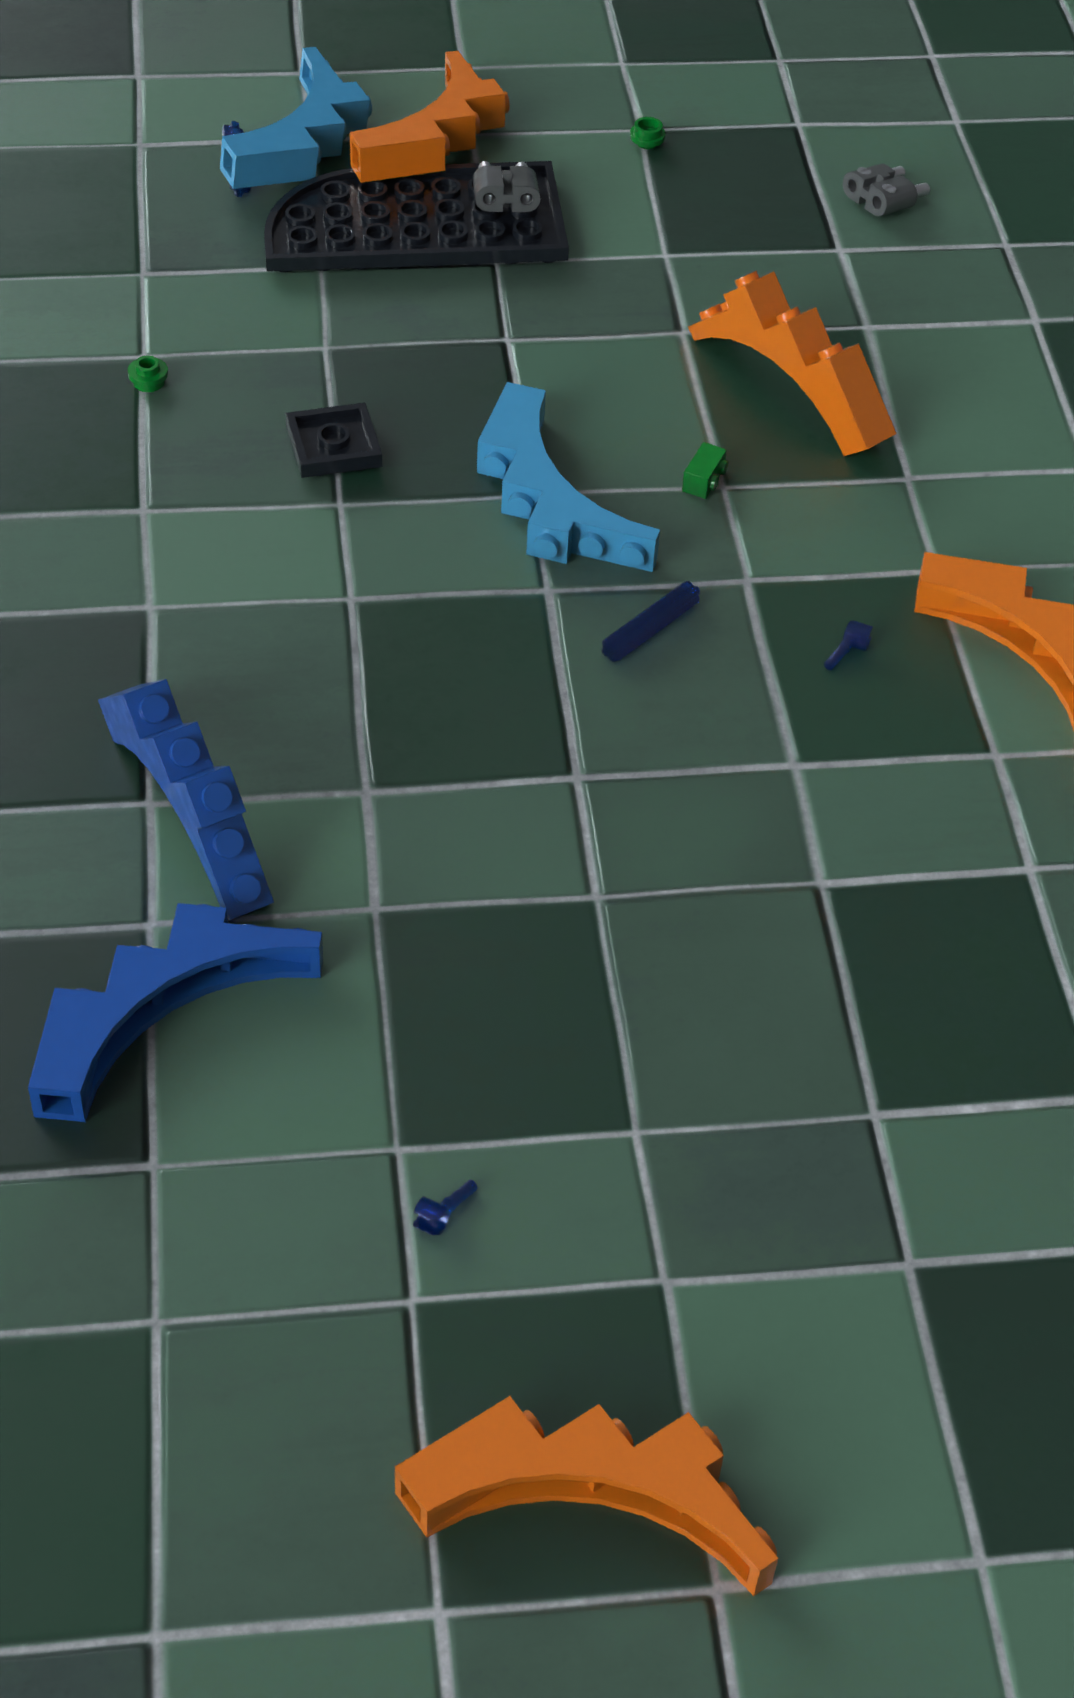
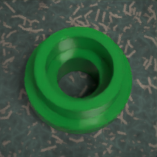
M641 117L637 119L630 130L631 141L643 149H653L665 141L666 132L663 124L654 117Z
M141 356L128 366L129 380L137 390L142 392H154L161 389L168 377L167 364L154 356Z

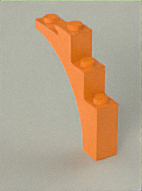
M459 51L445 52L446 90L430 105L408 117L378 127L350 132L351 168L361 183L445 171V156H449L450 152L476 149V134H479L481 130L505 127V113H508L510 109L507 92L502 90L494 78L486 80L479 78L473 71L471 64L467 63Z
M754 271L734 280L737 288L723 294L726 301L700 312L701 320L688 326L694 341L710 337L731 339L752 347L774 361L795 380L812 400L831 429L843 456L867 450L897 434L859 343L844 349L840 342L832 345L817 308L814 307L802 313L798 306L790 309L774 271L762 277H759L757 271Z
M924 552L914 612L953 621L977 630L1007 646L1032 665L1053 688L1068 713L1074 731V605L1032 598L1033 587L1026 586L1027 568Z
M508 1396L395 1466V1494L427 1538L467 1517L508 1505L566 1501L600 1504L641 1515L684 1535L720 1561L753 1596L772 1584L779 1559L776 1547L767 1532L759 1526L754 1528L741 1512L739 1500L733 1490L725 1482L721 1481L718 1483L724 1457L721 1443L707 1426L700 1427L689 1412L634 1446L632 1436L624 1423L618 1418L611 1419L600 1404L545 1437L543 1429L534 1414L529 1410L522 1412L512 1397Z

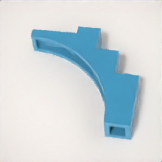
M316 47L302 48L299 80L308 95L303 104L290 115L271 125L245 133L222 136L220 170L233 189L310 180L316 177L317 164L320 163L321 157L341 155L343 140L346 139L347 134H350L352 131L367 129L368 117L372 114L370 97L365 94L356 81L343 83V80L337 76L329 62L325 60Z
M507 382L478 439L477 473L503 479L502 514L529 520L526 555L567 564L571 553L653 572L657 563L660 530L627 520L600 507L578 492L558 472L544 447L541 431L544 424L546 390Z

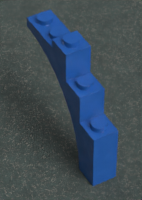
M167 679L140 684L98 699L113 742L124 745L140 759L173 806L200 858L220 907L227 908L228 920L274 903L242 816L246 809L230 766L214 767L198 722H182Z
M178 903L167 949L152 948L145 945H117L105 992H96L85 988H54L28 1085L33 1116L35 1118L85 1122L97 1089L116 1059L142 1032L171 1011L206 994L247 982L275 978H321L323 968L322 932L307 931L301 928L285 929L263 927L254 924L228 923L226 907Z

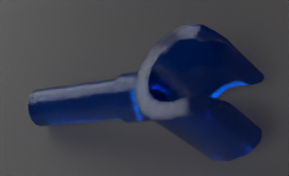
M850 621L845 629L843 640L824 662V667L828 670H833L841 659L849 653L851 647L866 651L871 641L870 633L873 626L858 621Z
M468 1180L450 1196L445 1197L441 1203L423 1196L415 1207L414 1213L418 1217L413 1222V1226L431 1235L442 1234L449 1222L451 1213L458 1205L477 1191V1184L473 1180Z

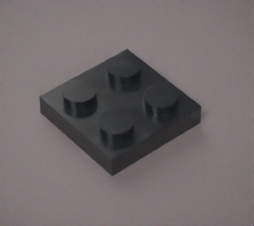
M365 402L285 413L286 427L301 478L383 467L382 451Z

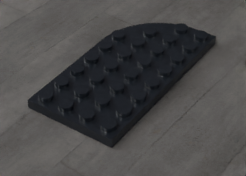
M552 161L525 162L536 173L541 199L538 207L531 212H512L511 207H503V212L481 210L476 204L473 186V175L480 163L445 164V171L363 183L360 182L352 168L314 177L291 189L271 209L264 230L266 271H327L330 269L347 268L363 270L375 267H440L458 264L475 266L486 263L516 264L518 262L552 263L555 261H568L569 245ZM518 162L490 164L491 166H501V170H510V166H515Z

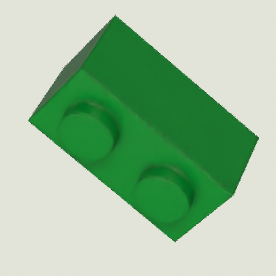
M703 442L684 471L682 492L706 499L710 491L716 489L720 475L724 476L729 464V461L726 460L727 449Z

